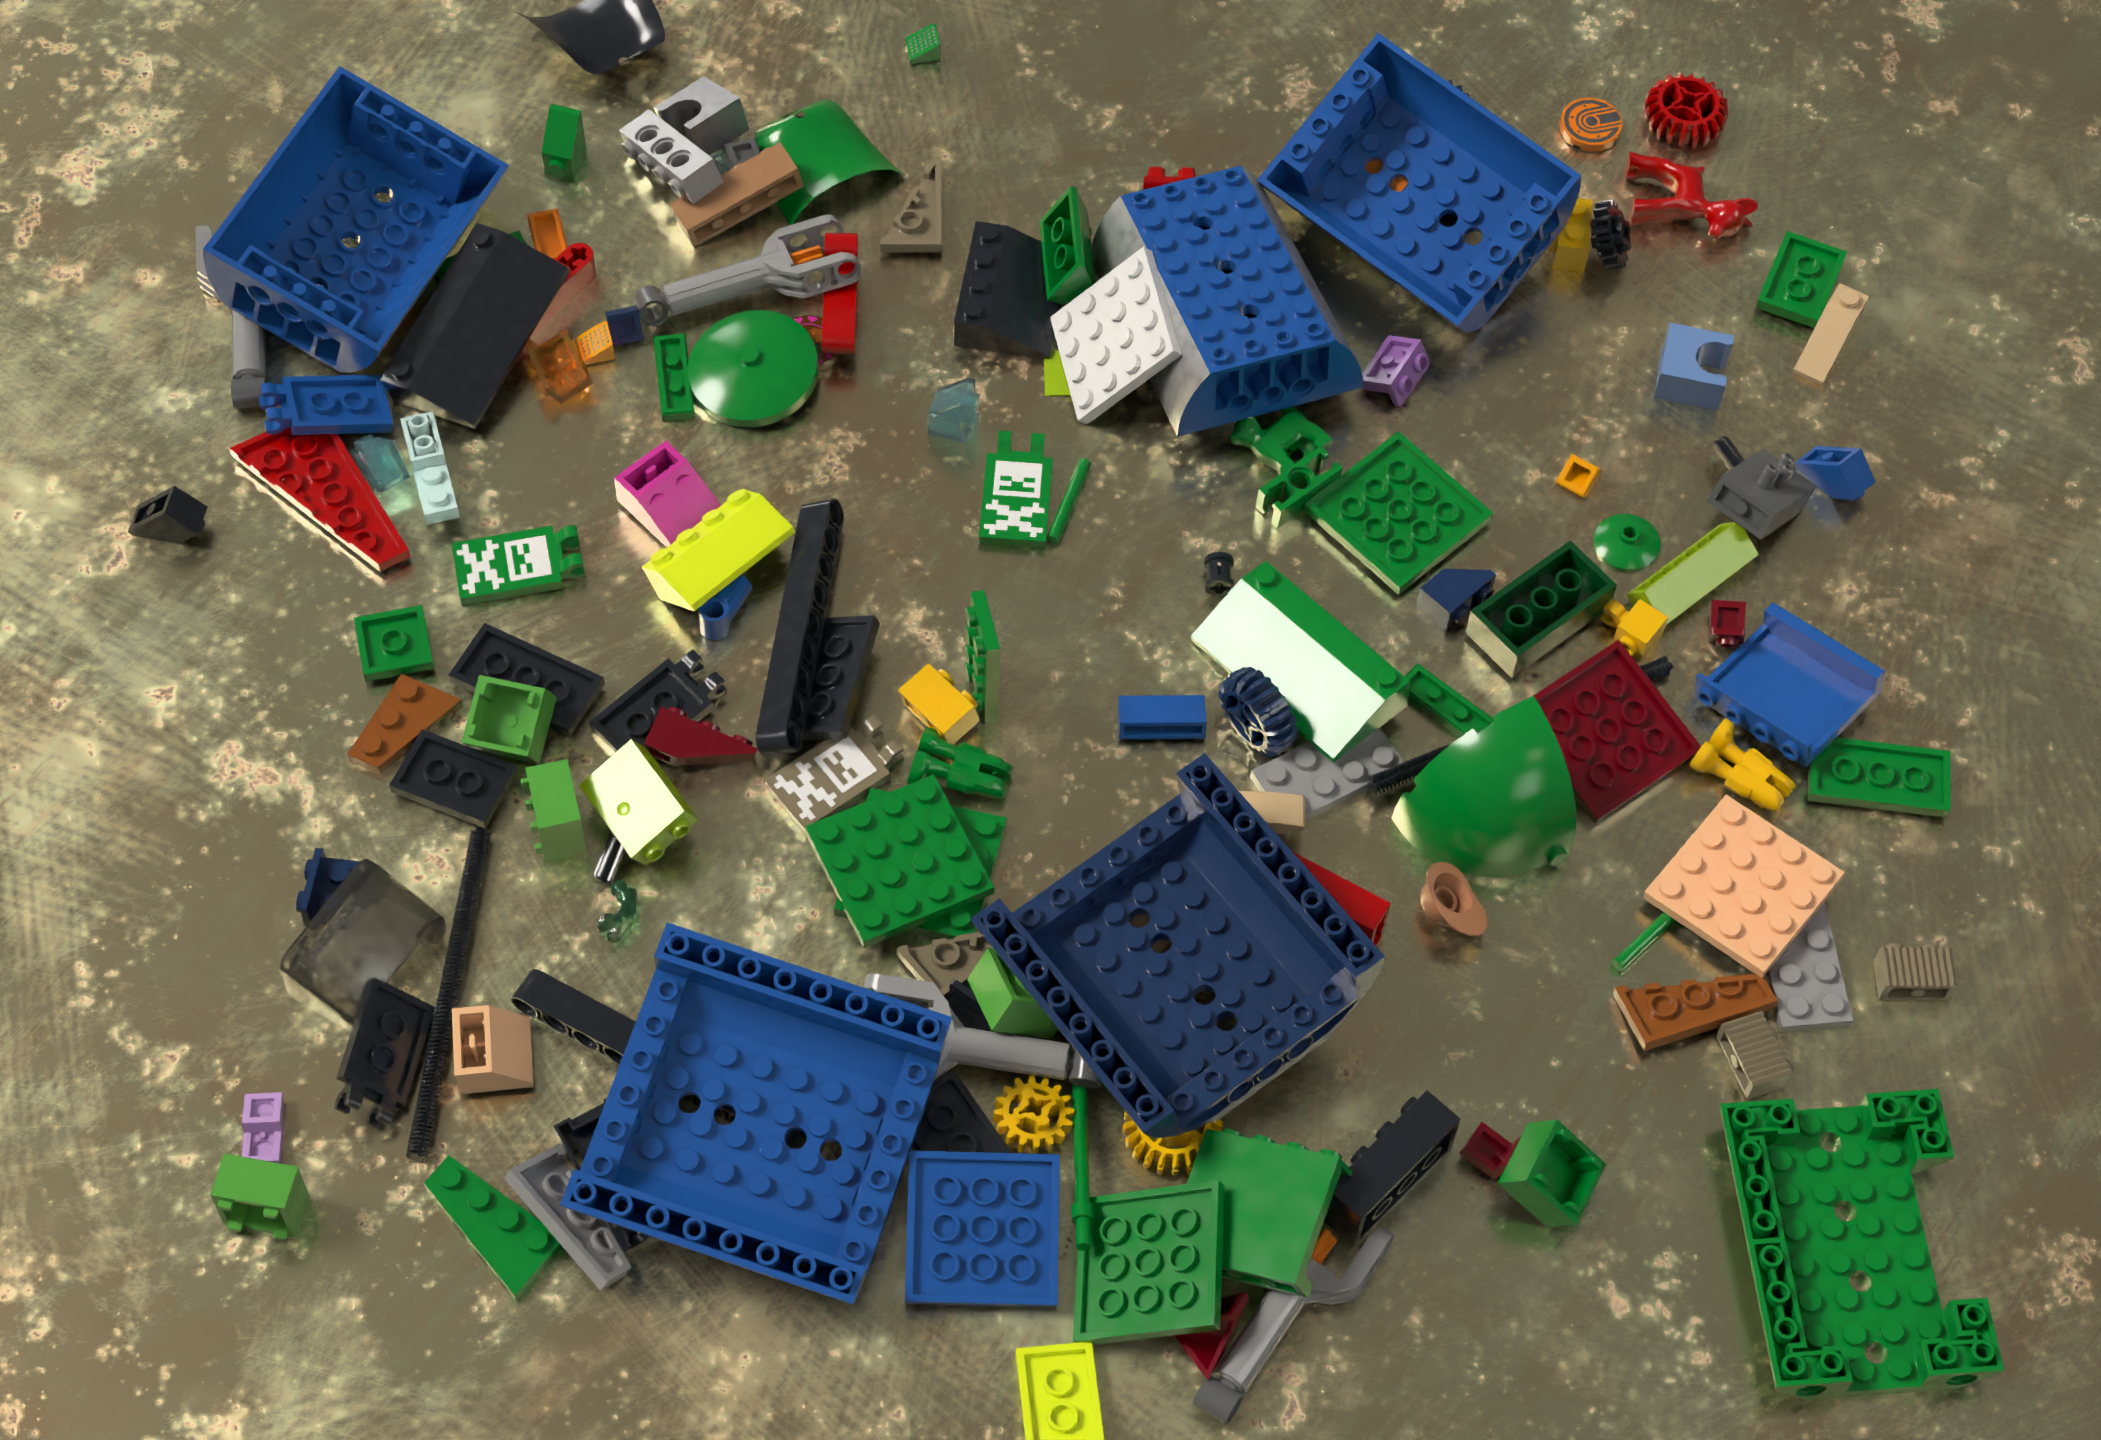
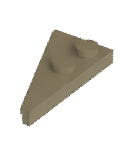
M935 157L934 161L927 166L924 171V178L918 187L913 188L904 202L903 210L894 218L891 230L886 237L881 238L880 252H942L941 157Z
M980 932L958 935L953 939L942 938L932 940L931 945L908 948V945H902L897 948V956L917 980L934 982L945 999L949 997L950 983L956 979L963 985H968L967 978L987 948H992V946Z

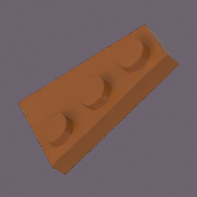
M401 673L348 752L349 761L377 774H381L411 749V744L415 742L422 729L433 732L439 727V722L451 712L455 714L463 707L462 699Z

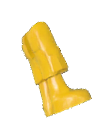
M1725 718L1717 727L1709 742L1706 741L1698 750L1690 763V767L1696 772H1708L1724 779L1725 788L1742 798L1750 799L1751 802L1762 809L1765 808L1777 812L1784 803V798L1789 797L1796 788V784L1775 767L1769 758H1766L1756 749H1748L1746 753L1741 750L1733 741L1735 725L1731 720ZM1720 757L1735 764L1734 768L1728 765L1726 762H1724Z

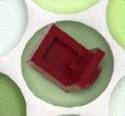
M1711 601L1710 643H1716V646L1720 648H1736L1737 644L1744 643L1746 602Z
M1481 1121L1459 1154L1495 1180L1504 1172L1520 1138L1518 1137L1513 1143H1510Z

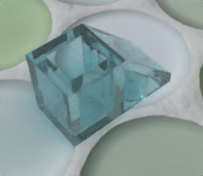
M969 377L937 389L927 414L928 434L966 443L969 432L976 431L979 422V413L976 410L980 394L975 393L974 378Z
M371 434L355 441L356 447L348 451L362 475L375 491L383 492L410 478L393 441L378 436L373 437Z

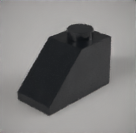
M173 486L137 506L128 533L132 536L179 544L191 537H197L202 532L205 526L204 516L208 506L178 487Z

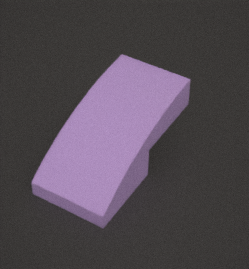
M283 1092L245 1094L242 1116L244 1131L242 1157L282 1163Z

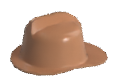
M1437 862L1431 865L1426 874V884L1420 893L1421 906L1426 915L1440 925L1453 927L1458 932L1467 936L1483 934L1488 926L1487 916L1464 874L1457 867L1447 862Z

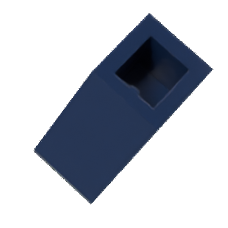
M1442 569L1420 588L1416 607L1443 630L1447 631L1455 623L1458 625L1462 624L1476 605L1483 603L1493 595L1496 574L1492 570Z

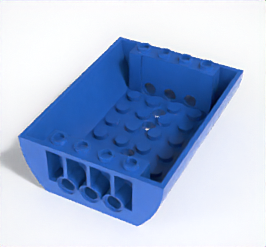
M1377 33L1257 179L1263 188L1464 333L1478 330L1488 322L1556 239L1570 218L1581 187V175L1379 33ZM1373 160H1378L1383 163V168L1379 173L1371 174L1366 171L1367 164ZM1398 177L1405 178L1408 181L1407 187L1400 192L1390 188L1391 182ZM1445 214H1454L1458 218L1456 224L1451 227L1442 226L1440 219ZM1476 231L1482 234L1481 242L1476 245H1469L1465 242V237L1470 232Z

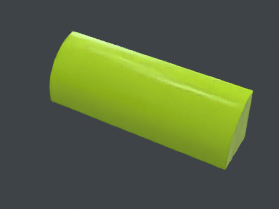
M1735 521L1722 523L1626 595L1633 606L1641 599L1668 616L1667 625L1759 554L1742 526Z

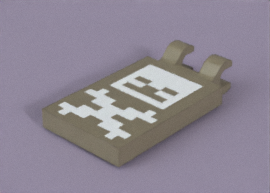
M875 715L865 720L856 732L850 726L847 739H826L764 779L765 788L805 836V826L846 810L867 796L870 788L877 789L890 781L891 774L888 770L904 761V757L901 754L904 749L896 739L887 743L880 752L872 744L884 736V733L880 730L883 724Z

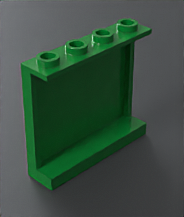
M1222 1128L1221 1132L1206 1129L1187 1184L1219 1180L1225 1185L1222 1278L1309 1298L1313 1283L1305 1274L1340 1174L1351 1177L1353 1172L1342 1160V1155L1329 1149H1321L1320 1152L1310 1151L1304 1145L1296 1142H1288L1287 1145L1277 1144L1274 1140L1262 1135H1255L1254 1138L1243 1137L1239 1132L1229 1128Z

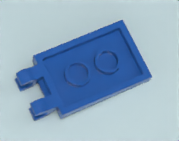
M382 375L282 377V384L262 383L260 386L262 396H259V403L261 409L266 410L265 431L267 434H278L286 428H291L292 435L392 432L393 419L385 387L380 381Z

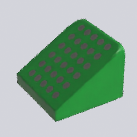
M936 23L930 24L905 38L910 64L941 60V46Z

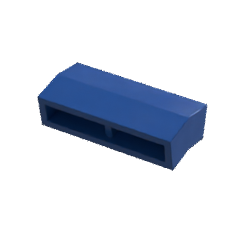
M1205 695L1118 696L1119 739H1206Z

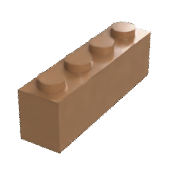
M779 142L722 174L721 177L724 183L693 204L682 196L669 205L678 225L693 248L804 187L797 166Z

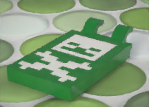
M999 430L997 454L987 453L979 544L1046 549L1053 458L1043 457L1045 434H1031L1030 452L1011 451L1012 431Z
M551 525L451 543L462 606L562 589V580L585 577L581 553L570 554L564 559L562 551L580 549L576 525L565 526L557 533L553 532Z

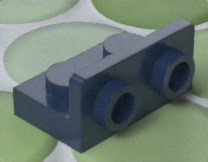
M315 848L313 858L308 859L305 865L304 877L307 880L304 891H299L296 901V910L301 913L305 926L348 931L363 871L361 861L327 858L323 848Z

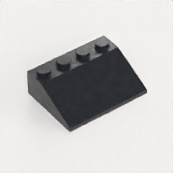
M976 221L954 318V346L1050 359L1054 339L1051 316L1059 311L1060 304L1047 301L1041 241L1007 225Z

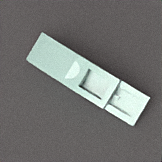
M433 411L400 418L426 524L429 525L459 518L458 506Z

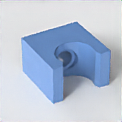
M1669 323L1662 347L1653 398L1718 411L1726 387L1727 377L1722 374L1706 372L1701 367L1711 366L1717 369H1725L1733 345L1734 335Z

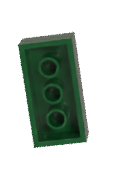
M1570 540L1471 610L1466 634L1513 678L1602 614L1606 604L1613 599L1617 584Z

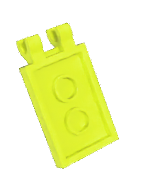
M1077 1342L1016 1348V1364L1025 1440H1104L1092 1343Z

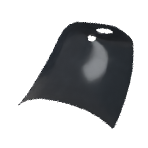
M584 0L567 10L547 17H528L520 14L555 41L580 67L592 74H602L665 41V30L652 0ZM622 57L628 58V59L625 60L624 62L619 63V59H620V58H622Z

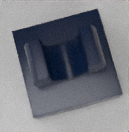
M637 305L605 312L613 346L644 340Z

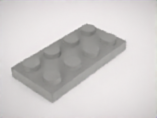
M1378 728L1334 763L1308 742L1251 770L1250 778L1259 791L1303 795L1305 797V821L1369 790L1370 788H1368L1366 782L1369 781L1368 776L1380 773V771L1387 770L1404 761L1383 731Z
M1824 902L1766 973L1768 985L1778 1000L1774 1012L1779 1033L1850 1027L1853 1022Z

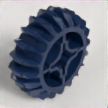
M1251 666L1248 668L1243 667L1229 674L1219 685L1220 706L1225 710V717L1231 723L1230 727L1236 730L1237 734L1246 744L1252 747L1253 751H1259L1265 757H1273L1277 753H1282L1297 739L1298 727L1295 724L1297 722L1296 717L1291 712L1292 707L1286 702V696H1283L1279 691V686H1275L1271 678L1265 677L1262 671L1256 670Z

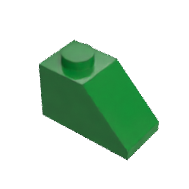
M551 104L541 151L544 173L558 178L563 177L575 180L587 153L581 110Z

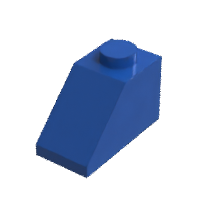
M1816 446L1794 463L1803 475L1830 498L1854 501L1861 498L1865 494V490L1875 483L1861 448Z

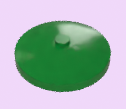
M744 311L718 321L701 335L689 357L688 379L694 398L708 415L732 426L759 427L788 417L807 401L817 383L819 359L810 334L794 319L773 311Z

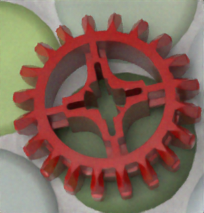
M1680 72L1675 78L1667 75L1664 81L1658 80L1648 92L1644 104L1645 123L1649 124V132H1657V140L1665 138L1668 145L1674 142L1679 145L1680 149L1684 145H1689L1692 150L1697 146V143L1705 147L1709 141L1714 142L1718 134H1721L1725 128L1729 115L1727 108L1728 99L1723 97V90L1715 89V82L1706 83L1704 76L1697 79L1691 73L1688 77H1684ZM1667 103H1669L1670 106L1665 108L1664 105H1666ZM1707 114L1708 117L1703 118L1702 115Z

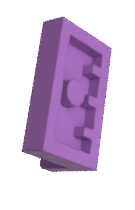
M1388 335L1362 373L1363 388L1361 389L1389 393L1394 406L1401 407L1430 364L1422 341L1420 339Z

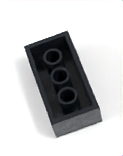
M1428 1090L1418 1099L1414 1096L1411 1097L1399 1112L1401 1116L1394 1123L1387 1121L1375 1135L1377 1140L1369 1148L1363 1145L1356 1151L1350 1160L1352 1165L1349 1168L1353 1171L1351 1177L1341 1174L1339 1176L1324 1222L1352 1247H1355L1452 1149L1461 1118Z

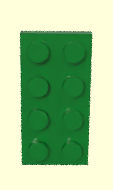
M985 590L970 592V606L965 607L968 626H965L968 643L965 644L967 658L965 673L968 683L973 682L975 691L972 692V697L978 704L975 708L976 712L982 711L986 724L997 722L999 719L1000 645Z
M1836 737L1808 765L1807 801L1947 818L1951 812L1950 751Z

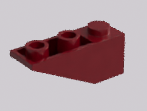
M660 707L644 743V747L647 748L654 758L673 766L753 762L758 748L753 747V742L740 735L730 737L721 733V729L717 725L708 721L698 723L691 720L686 712L676 707H669V709Z

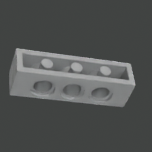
M650 109L619 130L624 140L621 145L628 157L632 160L634 158L638 159L641 166L647 172L653 171L663 185L668 183L678 197L684 196L694 204L724 183L713 158Z

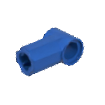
M743 574L698 608L700 633L706 639L720 640L729 633L730 622L752 591V583Z

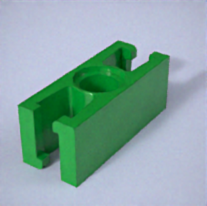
M1319 446L1262 486L1258 491L1255 507L1262 514H1265L1269 510L1267 505L1273 503L1274 512L1271 523L1278 529L1304 511V505L1307 501L1340 477L1343 467L1338 462H1335L1330 470L1320 476H1316L1314 472L1317 471L1319 473L1322 471L1324 462L1329 457L1328 452L1322 446ZM1281 498L1284 500V503L1281 504L1279 501L1276 500Z

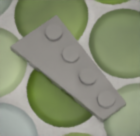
M559 1143L510 1169L504 1179L601 1291L625 1277L632 1267L609 1228L602 1227L597 1218L560 1206L573 1169H569L563 1157L566 1155V1152Z

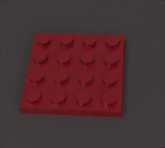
M1619 639L1533 695L1557 738L1568 768L1574 797L1594 824L1693 758L1701 748L1698 741Z

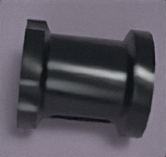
M1213 552L1204 558V567L1207 569L1208 580L1204 584L1206 593L1218 597L1226 596L1235 586L1234 580L1231 579V568L1234 566L1232 555L1226 552Z

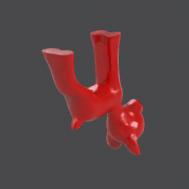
M1629 151L1625 168V180L1652 178L1660 181L1668 190L1675 194V197L1663 199H1633L1632 210L1629 214L1630 227L1660 220L1705 218L1710 226L1708 235L1718 240L1721 237L1733 236L1741 227L1752 228V222L1745 216L1754 212L1758 208V203L1750 198L1710 202L1704 197L1702 174L1705 168L1703 166L1696 168L1674 164L1665 158L1644 156Z

